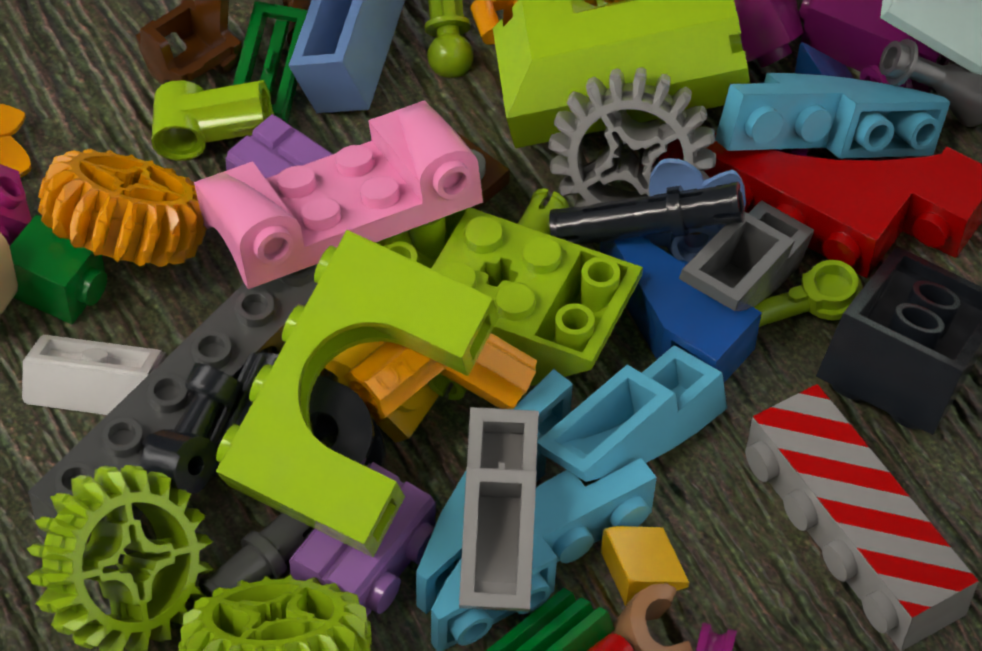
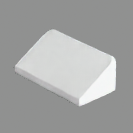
M43 334L23 360L22 399L28 405L108 415L165 360L166 352L158 349Z

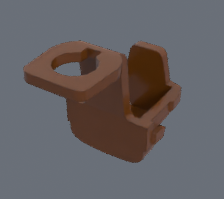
M182 0L179 6L156 21L152 20L143 26L136 35V39L150 75L163 85L164 83L178 80L190 82L211 69L216 70L219 74H227L238 67L242 42L228 30L229 0ZM175 32L186 44L187 48L173 58L170 45L165 37Z

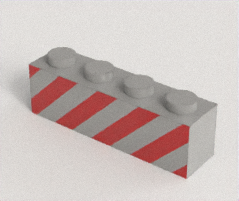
M818 384L752 417L745 450L750 469L760 481H768L783 500L784 508L790 521L800 531H807L822 550L824 561L831 574L837 580L848 583L862 601L867 619L878 632L887 633L898 649L903 651L966 616L979 582L978 579Z

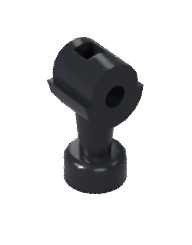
M194 363L185 382L186 389L194 395L174 429H163L149 434L142 442L145 448L141 455L140 466L143 467L147 474L152 471L167 475L168 478H171L170 488L186 490L191 494H196L204 489L210 477H216V469L219 466V462L216 460V446L208 438L218 408L228 409L233 407L244 385L234 377L202 363Z

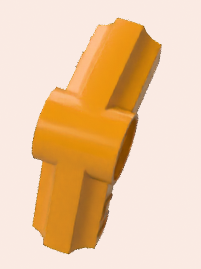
M491 333L469 376H466L405 346L384 342L347 372L344 378L349 388L360 396L370 414L378 421L385 419L439 373L500 409H514L520 398L527 392L536 374L535 366L537 360Z

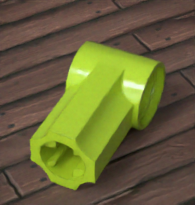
M184 80L164 83L156 90L154 95L151 138L153 149L157 154L166 159L187 161L202 154L207 142L252 135L253 130L271 114L274 115L270 92L265 81L261 80L204 90L193 82Z

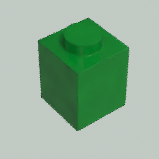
M36 214L10 245L18 282V292L13 298L72 325L87 306H93L98 302L105 290L107 274L104 268L102 255L94 256L93 251L86 248H74L70 244L69 239L58 238L52 233V229L48 228L41 221L42 216Z

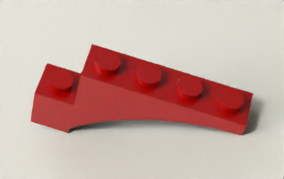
M679 139L668 144L667 152L659 156V162L667 158L683 160L684 155ZM716 140L706 148L716 153L715 167L703 170L710 178L729 170H735L742 178L745 186L746 205L744 211L746 213H749L762 200L814 229L807 248L825 256L828 260H839L847 263L857 274L865 278L869 277L902 231L917 238L928 247L936 248L957 258L982 223V163L947 146L941 154L881 161L836 160L794 155L771 149L728 151Z

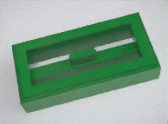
M255 1L233 85L251 82L267 17L274 18L276 21L260 81H265L271 97L290 22H296L276 102L271 104L274 116L276 115L288 123L298 81L289 68V63L308 10Z
M563 588L486 651H587L605 636L609 635L614 630V626L607 610L598 607L593 611L590 601L583 597L576 601L573 592Z

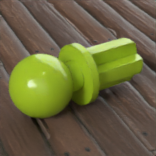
M428 0L430 20L424 25L425 33L437 37L428 49L427 58L429 66L439 76L445 78L460 77L470 70L474 59L471 44L466 38L461 36L471 29L470 19L465 17L463 13L462 0Z

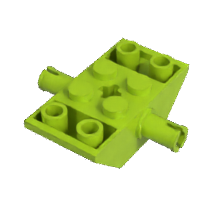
M547 188L537 189L533 193L530 203L518 223L470 207L377 242V244L493 297L499 318L491 333L537 360L535 366L536 374L530 384L531 386L541 382L553 369L564 377L592 370L643 273V267L552 236L549 224L550 210L569 208V204L562 195L554 191L546 207L543 206V202L548 196ZM440 373L427 383L434 392L443 397L449 384L452 382L454 386L448 394L451 400H460L467 391L466 388Z

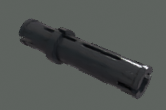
M739 182L683 190L681 185L667 188V193L654 196L596 203L575 208L552 209L549 214L550 232L552 236L578 245L672 232L674 237L687 236L690 229L719 224L743 223L745 220L742 192H740Z

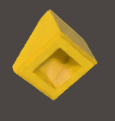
M613 526L603 530L601 554L625 606L635 594L653 584L667 583L675 587L676 591L689 587L688 578L663 527Z

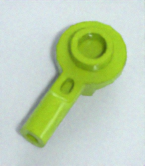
M839 260L822 261L816 264L808 273L802 275L801 285L791 288L789 292L764 299L754 306L755 309L762 312L759 327L808 311L821 319L839 320L844 311L863 289L861 280L855 270L845 262Z

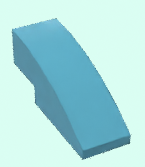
M673 345L642 373L629 365L623 367L537 441V451L585 482L601 479L640 458L647 463L672 450L699 432L727 409L723 373Z

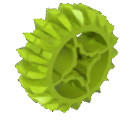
M125 465L124 468L121 467L120 471L116 467L111 466L99 467L95 469L94 479L91 476L84 475L71 479L73 496L66 493H57L54 496H50L53 506L58 513L55 518L42 516L35 520L40 530L47 533L44 544L36 543L26 548L31 556L42 558V568L35 570L27 578L33 585L47 587L35 604L39 606L41 611L55 613L51 626L59 633L72 634V640L76 645L88 649L98 647L99 651H123L124 647L128 651H147L150 639L158 642L172 640L170 621L183 624V614L188 612L185 607L188 599L197 601L202 597H206L200 587L195 586L198 574L204 575L214 570L209 563L199 560V551L205 549L214 541L206 534L195 533V529L206 515L201 513L199 509L186 507L191 493H188L185 489L170 488L171 478H168L167 475L152 471L147 474L143 467ZM132 504L147 516L154 528L156 540L147 539L144 536L141 520L134 519ZM91 534L90 540H89L88 544L86 545V542H87V540H88V537H89V535ZM123 549H129L138 552L126 554V552ZM120 554L124 555L123 564L118 563ZM116 564L119 570L105 567ZM90 579L99 582L102 598L109 599L111 614H105L95 605L87 592L84 580Z
M291 574L285 579L271 580L265 575L262 581L249 583L240 580L234 588L219 587L213 590L212 597H202L195 601L194 608L183 614V627H181L180 631L181 641L178 642L179 651H371V623L367 620L366 607L359 604L358 595L348 591L342 592L336 583L321 585L316 577L305 581L295 580Z

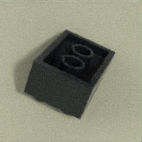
M896 246L844 311L816 377L830 383L835 391L846 398L864 400L888 412L897 423L904 427L922 429L933 435L952 406L982 352V287Z

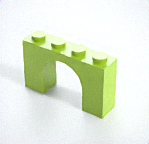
M346 230L338 247L329 246L321 256L314 274V282L317 285L305 306L298 304L289 315L282 332V341L285 344L273 366L265 364L257 374L249 393V400L253 403L240 426L233 424L222 438L216 454V460L220 462L216 472L229 487L362 553L374 557L405 495L397 481L331 450L314 436L309 417V402L318 376L325 366L341 352L368 342H391L405 346L469 376L499 315L493 297Z

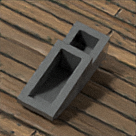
M761 200L749 213L745 212L743 223L726 224L682 269L679 279L734 311H744L756 306L769 297L800 267L814 229Z

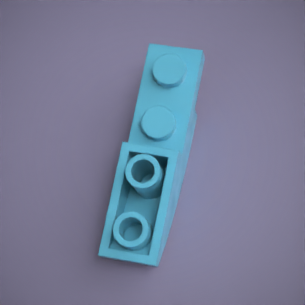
M766 73L764 83L730 84L715 140L728 151L827 148L840 159L934 155L950 101L943 96L919 90L853 78L798 73Z
M642 458L586 487L576 475L568 470L561 472L536 487L530 612L540 607L549 598L551 593L554 592L557 562L570 563L577 560L592 547L593 543L602 539L604 529L613 526L638 527L652 512L657 477ZM461 558L445 581L431 609V644L436 651H444L457 643L462 646L469 645L482 638L492 625L515 612L518 614L529 612L459 608Z

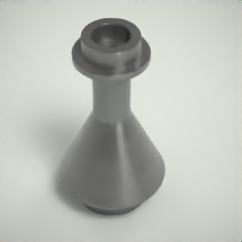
M904 39L900 42L893 41L887 45L881 55L879 69L881 74L886 76L889 84L900 86L908 79H912L930 86L939 96H943L950 101L949 109L962 125L974 127L982 123V75L972 73L958 64L942 66L919 57L918 46L910 39Z

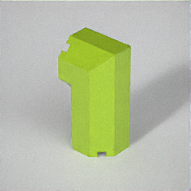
M518 0L512 7L513 17L504 26L501 19L493 27L506 119L515 149L549 142L552 134L561 132L554 125L557 113L559 111L571 112L567 104L568 96L575 91L589 98L586 84L588 79L592 77L601 80L606 88H610V73L616 68L620 69L623 73L625 83H633L636 69L643 67L647 71L646 84L656 86L658 78L662 74L667 73L671 77L668 94L673 96L679 89L688 87L692 91L691 100L685 110L694 106H704L705 109L725 105L730 84H750L734 0H624L610 4L602 0H596L597 6L584 2V0ZM625 109L630 117L638 122L659 118L645 111ZM600 118L588 128L585 134L605 130L606 125Z

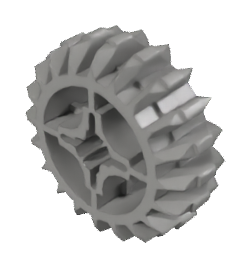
M643 67L636 69L633 83H625L623 73L620 69L616 68L610 73V88H606L601 80L592 77L588 79L586 84L589 98L582 93L572 92L567 100L571 112L559 111L557 113L554 125L561 132L552 134L548 144L550 150L560 154L553 158L550 163L552 174L565 176L558 188L562 196H570L580 193L575 201L574 208L616 200L650 196V174L658 164L656 158L667 152L668 144L676 139H679L682 146L683 161H687L696 167L703 175L704 180L709 179L710 177L703 170L715 167L716 153L706 149L715 142V131L713 128L699 127L707 118V110L704 106H694L685 110L692 96V91L688 87L679 89L671 96L668 94L671 77L667 73L662 74L658 78L656 86L646 84L647 71ZM625 109L645 111L659 118L648 123L638 122L632 119ZM601 118L606 125L604 135L609 144L599 150L597 159L587 163L583 152L582 138L588 128ZM623 143H627L632 150H638L643 147L642 160L641 158L637 159L632 152L622 155ZM615 180H625L633 184L638 191L621 190L607 183Z

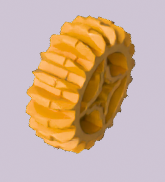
M90 148L83 152L73 150L66 152L64 155L56 156L52 164L49 165L45 177L42 179L38 197L41 198L38 212L42 215L41 221L48 228L52 229V233L58 238L69 239L70 244L74 248H86L93 251L94 256H108L117 263L124 260L134 262L138 266L151 263L158 267L167 266L168 263L174 265L184 263L186 259L195 257L198 246L203 243L207 230L199 208L194 182L188 177L176 175L173 168H163L154 164L153 160L144 161L135 158L132 154L125 156L116 154L111 150L101 153Z

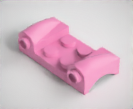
M424 100L368 120L372 141L364 144L344 147L336 154L302 166L288 167L279 174L268 178L263 176L252 161L194 182L205 227L207 229L214 227L220 233L233 256L244 284L248 289L318 264L321 256L329 246L338 247L346 230L370 241L378 242L483 203L479 165L476 156L456 131Z

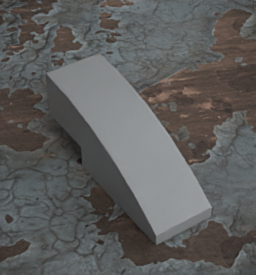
M470 407L459 608L530 612L539 411Z

